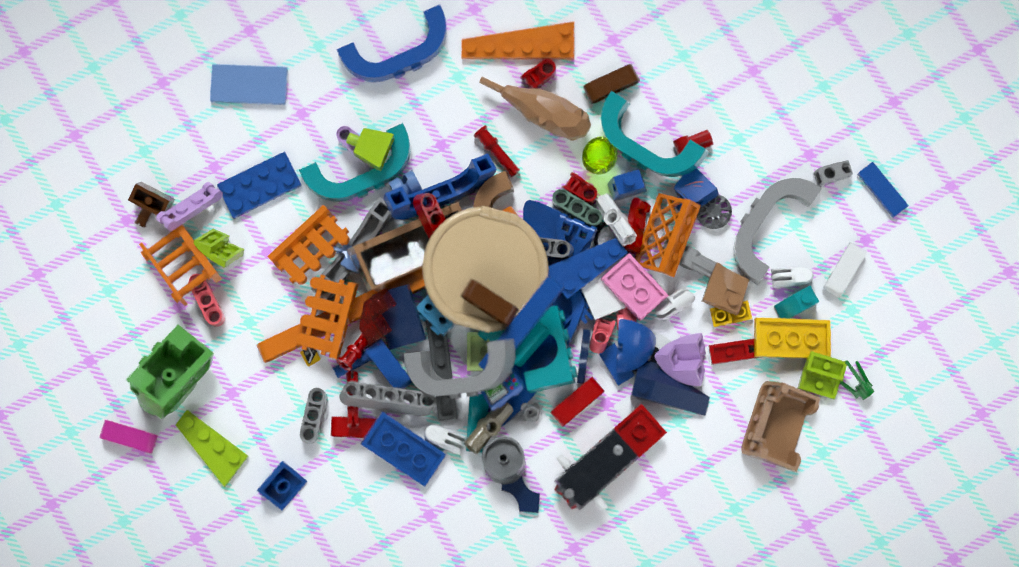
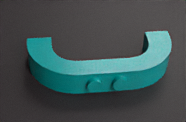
M613 91L610 92L602 108L601 124L605 136L614 147L622 152L621 156L628 161L633 159L638 162L636 166L646 171L649 169L665 177L686 175L699 167L705 160L709 152L692 140H689L679 155L672 158H662L625 136L621 122L630 103Z
M401 123L386 130V132L394 134L395 139L392 144L391 156L384 163L382 171L374 168L348 181L334 183L322 175L315 162L299 169L304 182L315 195L333 202L348 201L356 197L360 199L367 196L371 190L375 189L378 191L386 187L385 184L397 178L403 172L410 158V140L404 124Z

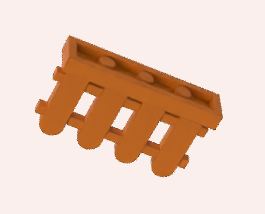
M322 205L267 257L281 272L285 270L291 276L289 280L292 284L297 282L299 285H303L307 282L305 273L309 269L314 272L321 269L322 265L319 260L323 256L328 259L335 256L336 251L333 247L338 242L343 246L349 243L350 238L347 235L349 230L346 227L341 229L335 223L338 221L337 218ZM326 231L334 237L329 242L321 236ZM312 244L319 250L315 255L307 249ZM297 257L305 263L301 268L293 262Z
M321 274L320 277H313L310 280V286L317 289L315 296H308L305 299L306 306L312 308L310 315L305 314L301 316L300 323L306 326L307 329L306 333L297 334L295 341L297 344L302 345L303 350H307L308 347L321 350V355H326L328 352L330 353L329 358L338 359L341 356L359 283L348 282V285H346L345 280L340 279L338 283L327 280L326 275ZM322 291L336 294L335 300L331 301L321 298ZM341 296H344L343 304L340 303ZM317 310L331 313L330 319L316 317ZM336 315H340L338 322H335ZM312 329L325 331V338L312 336ZM331 334H335L333 341H330Z

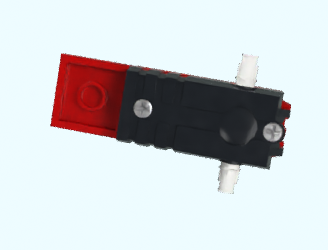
M641 403L574 464L566 456L564 457L562 453L555 458L565 471L554 480L556 483L554 490L567 501V505L571 509L577 508L580 511L592 501L603 512L608 506L599 493L667 434V431Z

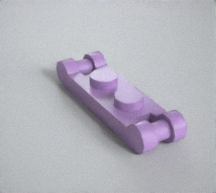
M206 182L200 190L166 212L161 211L158 213L156 220L160 224H164L168 231H172L219 201L223 193L219 189H215L211 182Z

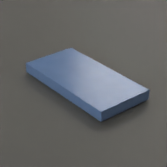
M212 64L210 102L286 105L288 68Z

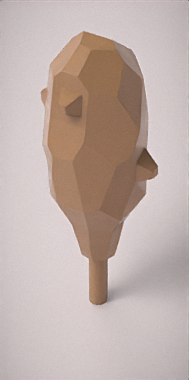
M483 76L479 80L480 84L501 93V97L516 108L528 122H532L555 136L574 141L585 137L590 131L591 123L588 113L564 97L540 88L526 89L511 85L503 87Z

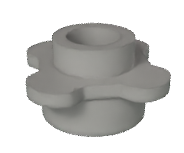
M523 403L521 405V420L524 422L537 421L539 419L538 410L540 405L538 403Z

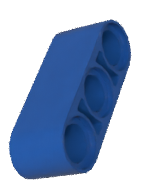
M379 339L365 350L392 387L405 389L413 383L382 339Z

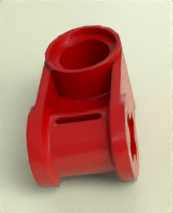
M545 59L535 67L527 70L520 78L527 83L530 89L541 88L555 77L556 64L550 59ZM551 66L553 70L550 73H545L543 68Z
M571 172V177L565 185H562L561 189L570 192L589 205H593L597 199V189L576 173ZM591 191L594 193V197L587 199L584 197V193Z

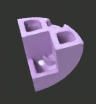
M702 333L690 334L673 340L655 354L657 363L667 375L686 385L701 386L705 374L702 357L706 355Z

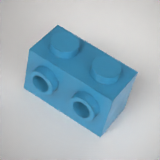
M429 295L417 305L420 319L423 322L427 320L432 325L430 329L436 335L441 333L445 336L456 325L441 314L431 301Z

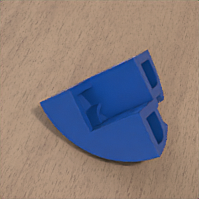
M619 319L616 372L635 370L651 358L656 346V337L648 327L635 321Z

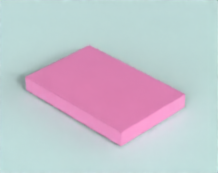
M630 253L601 278L604 284L639 321L644 319L669 296Z

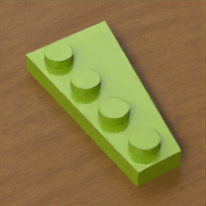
M186 410L175 424L222 485L226 487L249 456L189 410Z

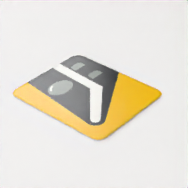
M308 347L307 350L300 351L308 367L321 360L314 348Z

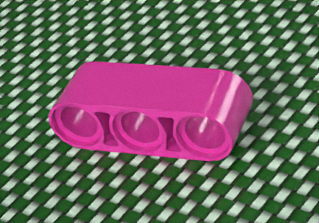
M106 419L99 435L101 439L151 454L158 437L156 434Z

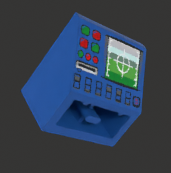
M514 365L503 383L491 390L480 391L493 411L504 406L512 396L515 397L521 393L524 388L521 371Z

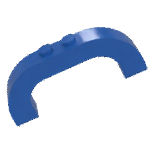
M439 4L423 11L429 33L422 44L384 61L374 63L363 59L354 42L336 49L342 64L353 76L367 82H383L392 78L398 79L410 70L417 71L421 69L422 65L430 62L440 53L446 41L447 25L441 5Z
M487 153L472 159L469 166L463 172L451 179L408 195L403 187H399L385 193L383 199L394 219H410L418 216L413 205V199L416 195L432 194L435 196L439 206L442 207L478 190L485 181L494 176L497 169ZM425 198L423 199L424 207L427 205V200Z

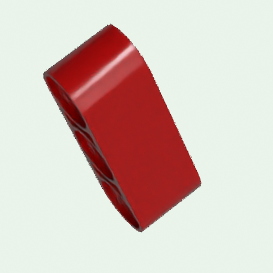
M429 193L418 194L413 199V205L430 240L434 231L446 219L434 195ZM424 198L427 200V205L425 207L423 205ZM432 215H433L434 218H435L434 224L431 223V216H432Z
M592 376L550 413L564 427L602 395L605 390Z
M332 416L330 436L364 438L376 419L359 418L360 426L354 429V421H352L353 429L347 427V417Z

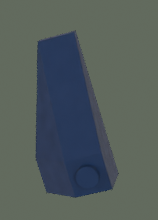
M650 361L637 368L630 395L631 397L703 416L706 414L710 399L709 396L694 386L683 384L671 378L661 369L658 363Z

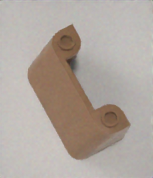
M765 381L760 387L741 445V452L758 460L797 472L801 464V456L798 452H795L806 415L810 416L818 411L821 398L783 382Z

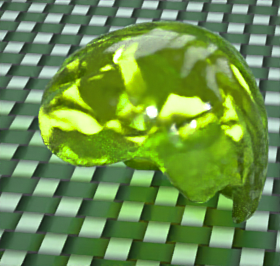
M594 137L586 144L582 151L583 166L592 174H606L616 165L618 151L606 137Z

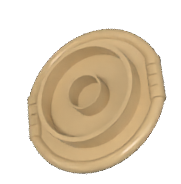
M486 206L462 210L440 224L426 246L422 267L427 293L441 314L453 322V324L487 333L504 330L507 327L460 296L471 279L476 280L517 307L519 311L515 315L516 317L547 278L549 270L546 251L534 229L520 218L519 215Z

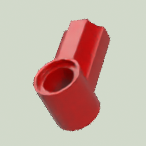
M708 129L692 136L680 137L673 141L678 155L683 151L689 140L694 141L703 148L714 145Z

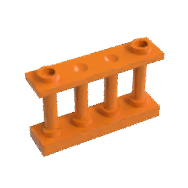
M183 224L172 230V232L150 248H147L142 242L139 244L142 248L140 253L146 261L150 260L173 291L170 295L176 303L181 302L184 306H187L188 303L183 296L206 279L210 280L212 278L215 283L222 280L208 258L194 245V239ZM176 237H182L184 240L182 245L160 262H157L153 254ZM186 251L193 252L194 255L189 262L170 276H167L163 270L164 267ZM196 265L204 267L203 273L180 290H177L173 282Z

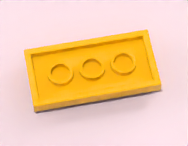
M754 318V357L807 359L810 351L831 357V320Z

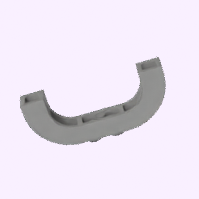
M787 178L771 185L760 199L755 198L750 206L753 210L750 214L745 213L740 223L743 225L739 229L734 241L736 264L742 274L750 279L751 282L758 285L770 268V266L755 256L752 250V239L775 203L785 198H792L810 207L821 191V187L805 179Z
M514 339L487 342L488 363L484 371L476 376L454 379L439 377L433 370L430 351L405 353V367L414 385L429 395H449L450 399L461 398L463 393H466L467 397L478 396L479 391L491 390L499 386L510 374L515 359Z

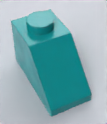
M811 285L777 303L774 305V308L780 318L791 319L817 305L820 301Z

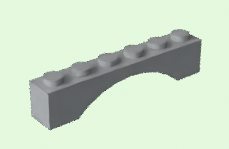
M379 196L370 208L361 225L348 243L350 246L353 247L379 236L391 220L392 215L383 198ZM368 249L361 252L365 254L368 251ZM342 253L322 273L326 275L327 280L339 283L340 279L346 280L350 275L351 271H348L340 264L345 258ZM311 288V290L316 294L317 289ZM322 291L321 298L331 300L335 294Z

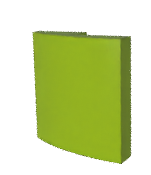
M211 229L194 240V245L201 253L224 268L241 258L245 250L229 243L230 235L216 229Z
M810 351L797 388L835 400L840 381H843L847 365L845 361Z

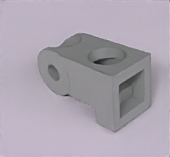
M849 160L819 167L813 172L819 187H824L854 175Z

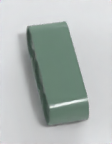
M558 189L553 193L552 203L554 207L573 219L576 218L585 222V225L589 227L594 226L598 228L600 226L602 214L598 209L564 189ZM558 195H563L566 201L558 203L555 198ZM574 205H580L582 207V211L580 213L573 212L572 207ZM596 215L599 220L596 223H591L588 217Z

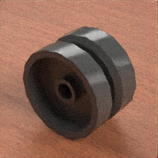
M507 436L495 437L483 448L482 463L484 471L495 483L511 484L517 481L524 473L526 467L524 450L515 439Z

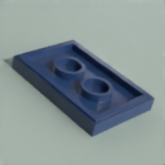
M409 284L372 295L390 350L427 339Z

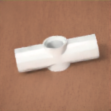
M608 193L600 195L596 199L595 204L603 215L604 222L611 227L623 246L632 244L636 240L637 235L628 223L627 216L620 211Z

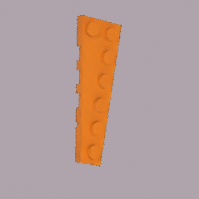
M574 22L461 39V59L574 60Z

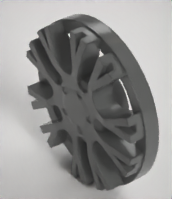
M719 194L715 197L714 203L708 202V207L705 204L701 206L706 209L705 212H698L697 219L706 228H722L731 219V204L727 198ZM718 198L721 199L720 203L716 204ZM725 202L727 207L722 208L721 204ZM724 216L727 219L722 222L719 217ZM708 218L712 219L711 225L705 223ZM715 219H718L719 225H715Z

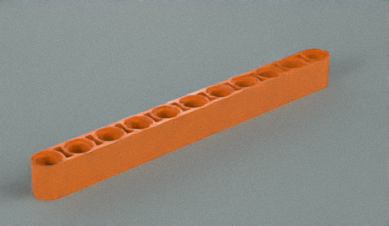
M422 268L384 284L386 288L375 292L372 289L357 296L354 301L349 324L377 311L372 296L375 293L406 284L410 285L412 294L425 289ZM323 312L316 317L329 320L331 313ZM336 315L335 322H338L340 315ZM300 323L258 343L256 346L263 362H270L302 347V345L296 343L295 337L299 333H306L307 327ZM314 328L311 333L312 336L319 338L326 334L325 331Z

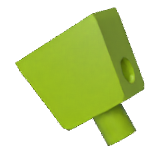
M363 128L360 136L349 133L346 143L355 146L353 152L355 157L382 171L395 138L392 133Z

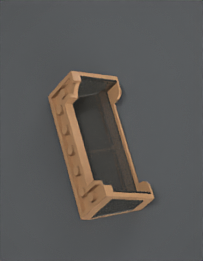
M459 202L441 209L445 219H448L462 211ZM432 215V216H431V223L434 224L435 218H434V216ZM417 219L348 248L347 252L367 290L374 289L377 292L386 288L384 284L423 267L424 252L429 238L420 219Z

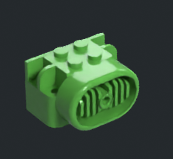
M177 325L161 343L158 341L152 347V352L148 356L144 355L138 363L139 366L126 378V381L130 384L129 388L137 396V401L141 408L149 414L158 416L160 419H164L168 414L178 409L194 390L197 382L210 369L213 362L214 352L180 325Z

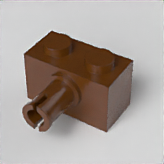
M142 181L135 183L128 201L141 207V210L134 223L140 224L139 226L145 228L151 214L158 215L161 211L166 212L172 207L175 198Z

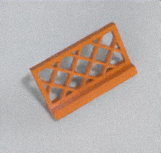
M658 193L643 233L640 254L635 255L636 261L645 269L674 278L701 205L689 199H681ZM666 199L669 205L661 209L662 201ZM681 203L680 212L676 214L674 207ZM671 210L673 216L665 220L664 214ZM660 217L662 224L655 227V220ZM675 221L673 230L669 231L668 225ZM664 228L666 235L659 238L657 232ZM654 235L655 242L648 245L649 237ZM668 239L667 247L663 249L661 243ZM658 246L659 253L652 256L650 250ZM647 253L649 259L641 263L642 255ZM662 257L660 266L658 268L656 267L654 261Z

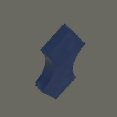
M583 329L577 373V383L580 384L585 382L591 335V331Z
M522 476L511 484L501 485V491L508 492L515 497L519 505V512L539 513L540 493L531 491L525 485Z

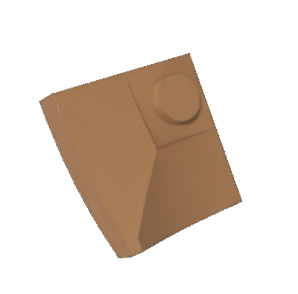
M717 262L710 275L701 302L738 315L750 279L727 269Z

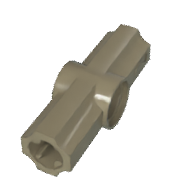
M506 402L501 408H496L494 411L491 410L486 417L481 418L477 423V428L464 442L465 446L474 454H478L492 436L499 434L502 424L514 411L513 407Z

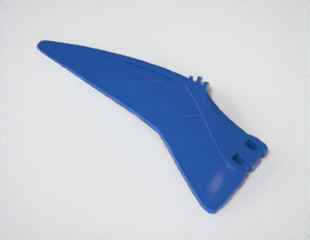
M527 200L524 204L523 220L534 229L540 238L569 242L574 249L572 256L590 249L597 232L596 227H589L585 225V222L576 218L571 219L567 214L537 201ZM565 224L570 226L568 232L563 230ZM582 232L587 234L585 239L581 238ZM543 243L544 249L547 251L549 245L548 243ZM562 245L559 249L561 255L566 254L568 251L567 245ZM547 257L548 266L565 260ZM579 290L568 300L560 294L553 305H551V307L558 306L560 310L564 311L566 321L563 322L564 329H568L570 340H567L568 347L578 329L580 321L582 320L585 324L588 322L585 315L591 320L594 319L588 311L589 306L582 290ZM549 334L522 367L515 365L521 371L524 388L519 395L512 396L507 400V403L513 407L514 411L502 426H505L522 410L521 405L523 403L528 404L537 393L528 392L524 372L546 367L554 361L557 356L558 345L552 335Z

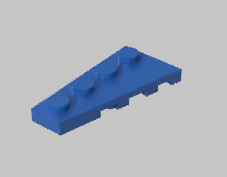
M614 238L548 266V276L554 278L564 288L561 294L568 300L623 258L628 252Z

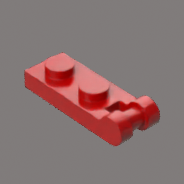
M638 197L631 200L628 223L637 235L636 240L632 244L623 246L625 250L633 254H640L646 225V215L651 209L649 203Z
M754 339L708 346L711 365L762 357H754V352L749 353L748 346L753 345L754 348Z

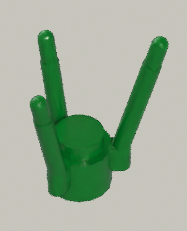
M845 360L846 365L859 383L855 386L856 391L844 381H840V385L851 392L856 399L859 397L862 400L867 399L875 392L872 388L873 385L868 380L859 361H856L855 364L863 380L850 362Z

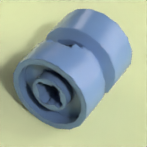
M412 170L403 174L402 179L397 177L388 182L392 190L403 187L407 195L422 190Z

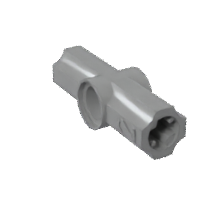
M668 239L665 241L663 249L667 247ZM686 246L679 265L710 278L717 262L701 255L698 250Z

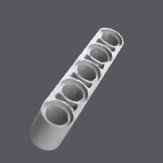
M359 382L346 383L339 395L341 403L347 406L418 416L429 415L437 402L435 396L422 391Z

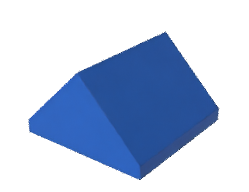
M281 461L256 491L283 511L308 481L285 461Z

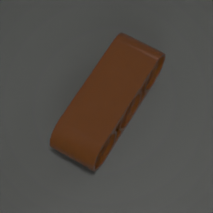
M628 64L588 82L583 88L590 103L595 104L606 99L611 91L617 94L638 84L640 79L633 65Z
M473 279L469 281L460 295L465 301L506 327L510 325L519 311L513 304Z

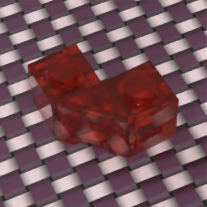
M387 288L363 303L359 329L369 345L392 331L382 316L383 313L397 305Z

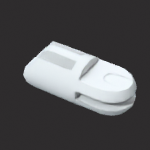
M808 267L771 269L773 288L806 286L813 281L814 277L812 270Z
M682 287L662 301L655 308V314L659 319L666 320L693 303L695 295L686 287Z
M430 425L424 432V437L429 443L461 455L462 450L459 448L464 447L465 444L462 441H466V436L438 425Z

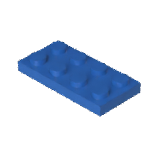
M285 151L216 184L223 193L222 197L233 219L302 186Z
M384 412L380 413L360 443L424 487L446 456L438 448Z

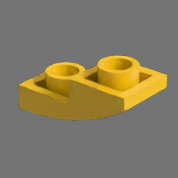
M748 300L742 302L738 315L716 307L709 308L714 327L753 319Z

